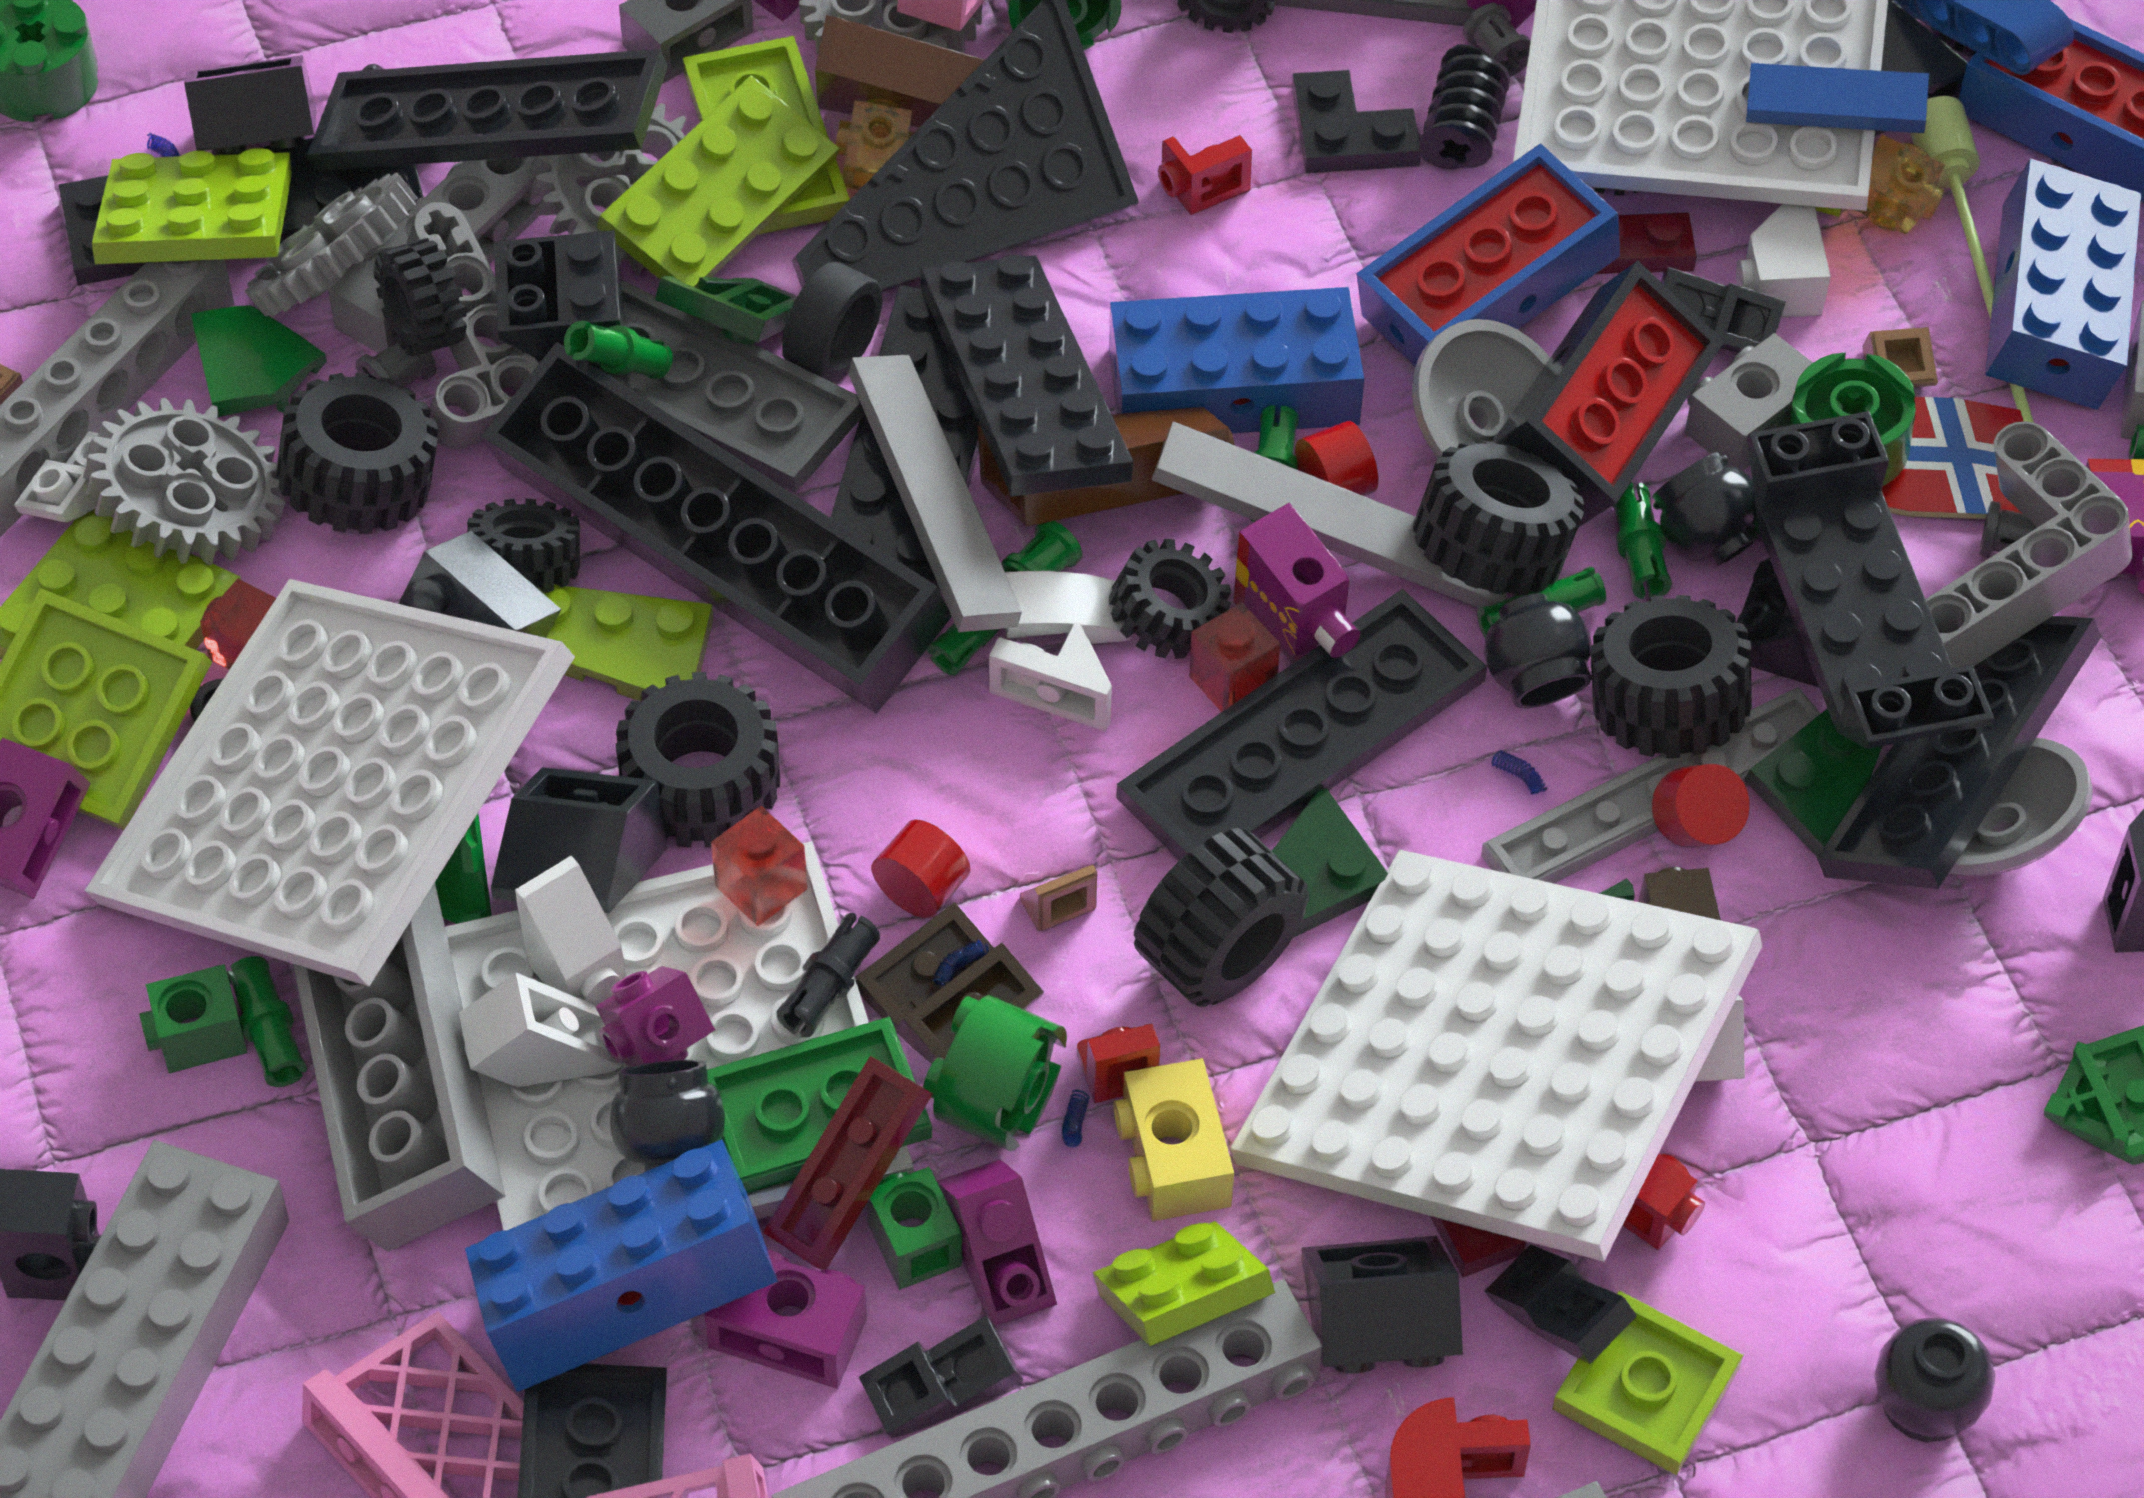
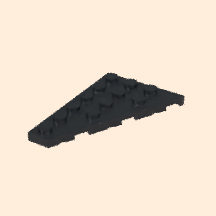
M1042 0L792 259L801 288L819 268L829 262H840L876 280L882 292L899 285L921 279V268L942 266L952 261L970 263L1133 208L1139 203L1066 0Z

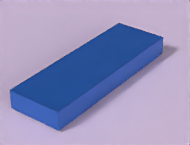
M1751 63L1746 122L1925 133L1929 74Z

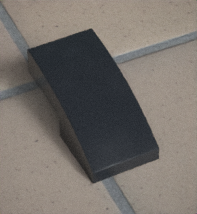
M1670 267L1665 269L1661 280L1662 284L1725 341L1721 346L1722 349L1739 353L1748 346L1755 348L1773 333L1777 332L1786 303L1784 300L1732 283L1722 285Z
M1532 1244L1485 1290V1293L1493 1303L1522 1325L1556 1347L1589 1364L1637 1317L1624 1296L1583 1280L1570 1260Z
M987 1315L928 1350L918 1341L859 1376L881 1423L891 1438L911 1433L951 1418L1024 1381L995 1324Z

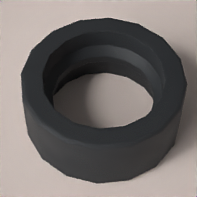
M829 262L819 268L803 286L786 320L782 337V354L784 359L832 383H836L845 377L849 372L852 358L863 356L878 325L883 305L882 289L878 282L840 262Z

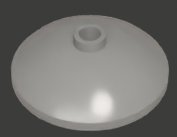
M1474 319L1459 322L1448 327L1427 344L1415 367L1412 397L1420 430L1437 458L1441 457L1443 451L1449 447L1458 448L1459 443L1473 442L1480 444L1481 441L1492 442L1550 359L1548 354L1535 341L1509 325L1492 320Z
M2036 738L1949 873L1961 876H1988L2005 873L2027 866L2045 857L2062 845L2085 818L2092 801V782L2087 767L2080 756L2063 744L2048 739Z

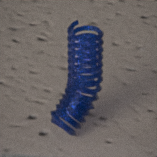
M147 134V136L150 135L146 145L148 150L151 149V151L160 154L162 157H180L177 148L170 140L156 134Z
M1499 750L1493 756L1492 766H1496L1500 770L1503 769L1504 772L1507 771V773L1515 774L1516 777L1521 778L1525 785H1527L1528 790L1531 791V795L1542 791L1545 792L1548 787H1544L1546 783H1542L1544 779H1541L1542 775L1535 771V767H1531V763L1527 764L1526 760L1519 759L1510 753L1507 754L1503 750Z
M979 939L976 942L973 941L972 944L969 943L964 945V947L961 946L960 949L957 948L956 951L952 950V954L948 953L947 957H943V962L939 963L940 966H937L938 970L935 971L936 974L934 975L933 982L940 986L948 984L938 981H952L954 975L961 967L968 965V963L971 964L972 961L975 962L976 959L979 960L980 957L982 958L989 952L988 943H985L986 953L983 943Z
M1079 1089L1072 1090V1092H1080L1086 1095V1097L1078 1093L1070 1095L1062 1124L1063 1143L1070 1148L1077 1147L1082 1142L1081 1130L1090 1100L1089 1095Z

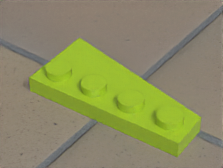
M555 584L554 591L543 593L561 608L547 638L563 642L575 656L564 674L565 676L582 682L586 676L616 686L617 694L641 702L642 691L653 684L660 689L666 686L665 678L679 675L682 681L693 679L692 672H701L714 619L712 604L571 586L562 588Z

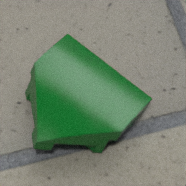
M251 305L191 313L211 403L217 406L218 410L217 418L276 404L277 411L284 413L286 406H290L288 398L310 372L317 374L327 362L326 354L272 317H265L259 309Z
M2144 1025L2089 1044L2078 1041L2073 1050V1058L2055 1094L2052 1093L2044 1109V1117L2092 1145L2132 1165L2144 1163Z

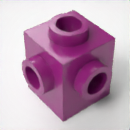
M661 966L649 974L647 971H639L621 979L610 989L613 996L595 1006L605 1025L599 1029V1034L605 1048L616 1062H624L629 1066L657 1061L685 1060L689 1055L688 1047L716 1031L687 973Z

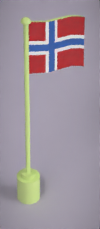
M1950 96L1933 97L1927 99L1925 133H1910L1924 180L1930 185L1951 188L1991 320L1994 288L1963 188V184L1977 172L1980 166L1979 155L1962 102ZM2009 383L2017 409L1959 398L1915 397L1916 415L1908 461L1900 474L1882 487V493L1890 513L1909 517L1986 519L1990 501L2000 502L2001 508L2004 510L2021 513L2003 495L1999 488L1994 440L2005 426L2023 421L2034 423L2024 388Z

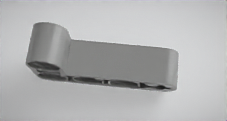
M434 202L425 205L416 214L407 243L423 238H429L430 241L434 240L438 244V251L443 250L447 256V267H453L456 274V277L453 279L455 285L464 287L472 294L468 296L463 295V297L459 298L460 303L466 308L467 316L463 317L467 324V332L463 333L465 338L463 341L449 346L461 371L449 375L440 382L430 405V418L435 419L438 426V444L443 447L458 449L484 441L481 437L482 433L512 398L505 394L501 388L508 387L517 391L539 363L536 358L499 340L495 275L462 212L451 204ZM476 337L489 338L493 340L497 344V346H486L480 343ZM446 406L461 407L469 416H456Z

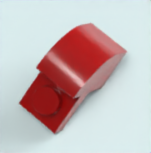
M1454 1397L1437 1399L1420 1406L1406 1417L1393 1438L1385 1485L1386 1498H1465L1463 1479L1524 1477L1531 1446L1528 1419L1508 1420L1500 1415H1482L1473 1418L1469 1422H1457Z

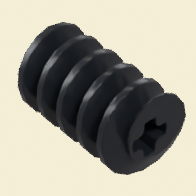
M1458 44L1448 49L1442 57L1441 68L1437 75L1432 102L1428 108V116L1424 123L1423 135L1420 138L1419 151L1423 160L1435 167L1444 169L1475 168L1485 164L1492 157L1493 142L1496 140L1502 109L1505 106L1506 93L1510 86V76L1506 68L1498 61L1492 59L1484 50L1471 45Z

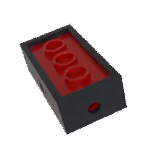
M1636 261L1596 291L1492 442L1504 446L1507 444L1518 447L1522 451L1533 453L1543 458L1548 464L1555 465L1564 472L1563 476L1573 481L1578 488L1577 494L1583 498L1584 507L1582 511L1584 514L1579 524L1580 527L1619 501L1725 341L1639 261Z

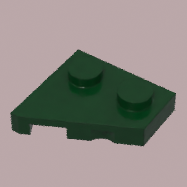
M663 276L660 279L654 300L721 327L722 335L734 342L753 345L784 330L786 320L797 295L755 278L722 279L718 277H699L697 287L695 288L679 281L673 276Z
M1827 708L1753 766L1744 781L1818 857L1870 780L1883 746L1866 749L1836 732Z
M1327 788L1315 794L1272 850L1276 856L1308 885L1309 901L1306 905L1307 910L1294 937L1369 902L1379 884L1388 875L1387 870Z

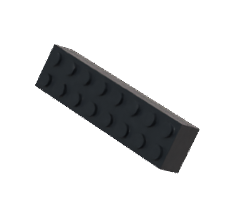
M556 342L481 435L501 467L561 507L568 508L572 514L577 515L578 518L707 603L712 604L713 607L877 714L952 617L938 587L589 362L572 359L573 355H567L564 346Z

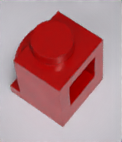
M1658 1153L1622 1226L1659 1251L1675 1231L1682 1236L1685 1235L1700 1217L1705 1207V1201L1695 1195L1698 1180L1689 1174L1686 1167L1679 1160L1670 1155Z

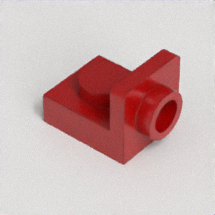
M1239 135L1220 144L1208 146L1201 152L1190 156L1178 140L1172 136L1162 141V164L1158 166V177L1167 195L1172 198L1176 196L1189 214L1193 215L1251 190L1252 149L1242 136Z
M1152 1023L1132 1028L1126 1026L1112 1028L1100 1036L1084 1039L1077 1043V1056L1094 1104L1123 1097L1124 1072L1159 1066L1160 1043Z

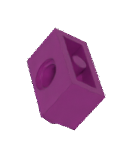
M3 737L0 741V886L34 899L91 783L69 763ZM23 805L22 813L18 820L10 826L3 827V820L6 814L12 808Z
M768 1250L778 1282L706 1312L704 1317L708 1348L838 1389L867 1320L865 1286L856 1283L854 1279L840 1271L824 1269L819 1272L793 1264L782 1254ZM786 1306H795L803 1309L799 1314L790 1317L780 1316L775 1313L778 1309Z

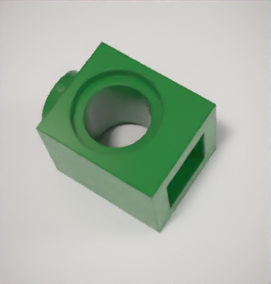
M225 964L145 984L152 1010L139 1013L143 1033L149 1052L162 1049L169 1074L247 1053ZM190 1018H199L191 1023H182Z
M930 1166L913 1173L898 1172L881 1180L867 1202L868 1226L898 1289H904L961 1267L962 1232ZM909 1218H916L925 1222L917 1227H905L898 1224Z

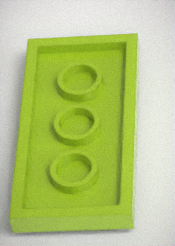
M794 36L683 57L684 76L699 122L709 115L747 78L752 76L829 139ZM837 160L820 174L759 234L831 220L850 200Z
M750 76L600 215L597 228L600 231L614 230L616 244L657 278L673 276L679 281L696 288L699 277H713L822 174L836 160L840 148L759 81Z

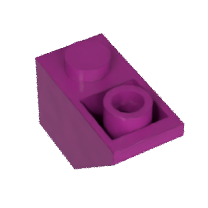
M999 1159L938 1180L937 1183L962 1232V1262L985 1314L995 1326L1057 1305L1022 1177L1004 1161Z

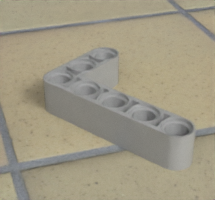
M2027 421L2012 423L2005 426L1994 440L1999 488L2003 495L2037 528L1926 598L1953 668L1973 665L1974 667L2122 572L2132 559L2128 508L2124 502L2054 436L2037 423Z

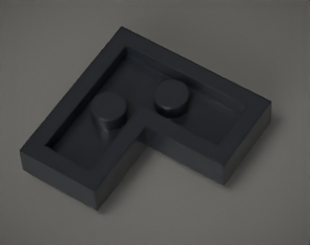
M1350 70L1293 73L1292 94L1305 173L1420 166V140L1414 108L1357 112Z

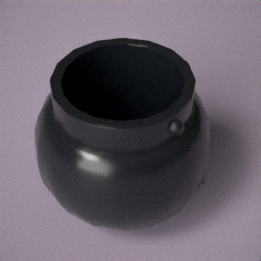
M1719 452L1712 453L1687 467L1652 495L1655 501L1653 508L1662 511L1660 514V525L1666 540L1676 553L1687 560L1695 562L1712 557L1717 566L1738 556L1759 539L1753 530L1758 525L1752 479L1742 469L1735 466L1729 467L1727 465L1728 457L1720 455Z
M1536 593L1514 599L1499 609L1500 619L1491 625L1485 638L1484 655L1491 675L1500 686L1510 691L1516 707L1528 709L1556 703L1578 693L1591 683L1592 675L1587 664L1591 656L1592 642L1590 633L1583 618L1570 605L1560 601H1548L1545 594Z
M688 1059L657 1061L619 1070L620 1092L616 1093L612 1101L610 1129L615 1146L619 1153L627 1160L643 1163L646 1172L677 1159L689 1150L703 1148L722 1140L725 1129L723 1100L716 1086L708 1082L707 1064L705 1061Z
M1937 1317L1917 1319L1896 1329L1879 1352L1874 1378L1879 1400L1883 1405L1885 1415L1892 1425L1909 1438L1929 1443L1945 1441L1977 1422L1991 1403L1996 1374L1991 1354L1977 1334L1961 1323Z

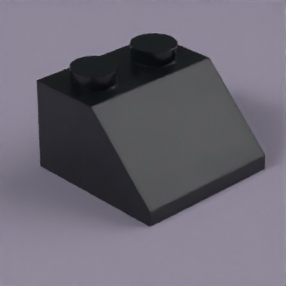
M1437 1236L1301 1247L1312 1329L1322 1345L1321 1361L1324 1367L1334 1366V1369L1341 1373H1363L1373 1370L1376 1367V1362L1403 1360L1405 1365L1411 1367H1432L1442 1364L1445 1360L1444 1356L1463 1355L1459 1274Z

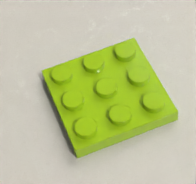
M256 148L233 155H213L208 151H191L180 157H154L147 153H133L121 159H112L92 240L95 264L278 257L292 175L289 152L273 153L268 149Z
M93 509L73 521L0 607V659H3L40 588L196 650L244 592L241 576L213 563L212 565H207L202 558L191 553L187 563L182 564L178 559L177 551L169 548L162 557L157 558L154 555L155 544L148 540L134 548L131 546L134 532L128 529L123 532L112 533L110 529L114 517L97 516L95 514L96 509Z
M40 588L0 663V741L3 737L72 765L91 783L77 812L124 831L143 799L212 661L205 653Z

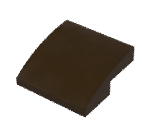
M955 902L855 977L859 993L881 1018L890 1016L896 1033L931 1064L938 1057L946 1058L956 1036L951 1032L953 1018L959 1005L967 996L981 1000L983 997L991 995L1025 1010L1042 997L1044 993L1006 946L1000 943L994 948Z

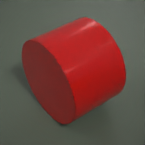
M1345 421L1301 438L1296 442L1295 456L1299 462L1298 471L1362 496L1377 490L1379 476L1374 454L1365 435L1352 421Z
M1703 764L1672 770L1660 780L1652 798V814L1657 828L1669 841L1684 847L1716 845L1732 840L1744 828L1750 809L1748 791L1741 778L1728 767L1719 764Z
M918 819L909 821L875 858L871 865L872 875L884 894L906 912L921 918L933 917L967 879L971 871L967 856L954 839L937 826Z

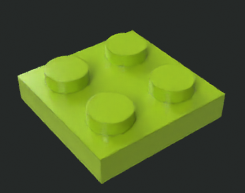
M1216 1221L1186 1226L1179 1230L1173 1239L1149 1249H1134L1117 1256L1111 1265L1092 1272L1099 1296L1149 1346L1275 1293L1269 1268Z
M1619 1290L1618 1294L1625 1297L1637 1317L1591 1364L1577 1359L1555 1395L1552 1409L1677 1476L1739 1371L1744 1355Z

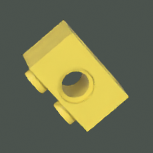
M1203 1058L1124 1072L1123 1099L1113 1101L1114 1118L1120 1140L1131 1139L1136 1157L1128 1158L1131 1187L1135 1198L1146 1196L1152 1222L1232 1207L1234 1170ZM1165 1137H1175L1184 1142L1170 1145L1159 1140Z

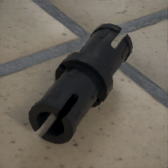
M846 914L822 950L813 952L804 963L803 970L806 972L802 979L776 1011L779 1022L789 1032L796 1035L801 1025L805 1022L804 1027L800 1031L801 1037H811L836 999L843 998L849 993L855 984V980L851 979L855 971L880 940V933L877 927L866 917L860 916L852 929V925L857 920L856 914Z

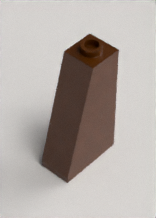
M826 15L815 67L818 108L921 127L985 59L839 17Z
M1204 407L1111 414L1133 459L1132 482L1010 496L981 426H978L981 483L1027 527L1053 520L1056 521L1186 494L1152 480L1166 435L1173 421L1232 445H1235L1229 427Z

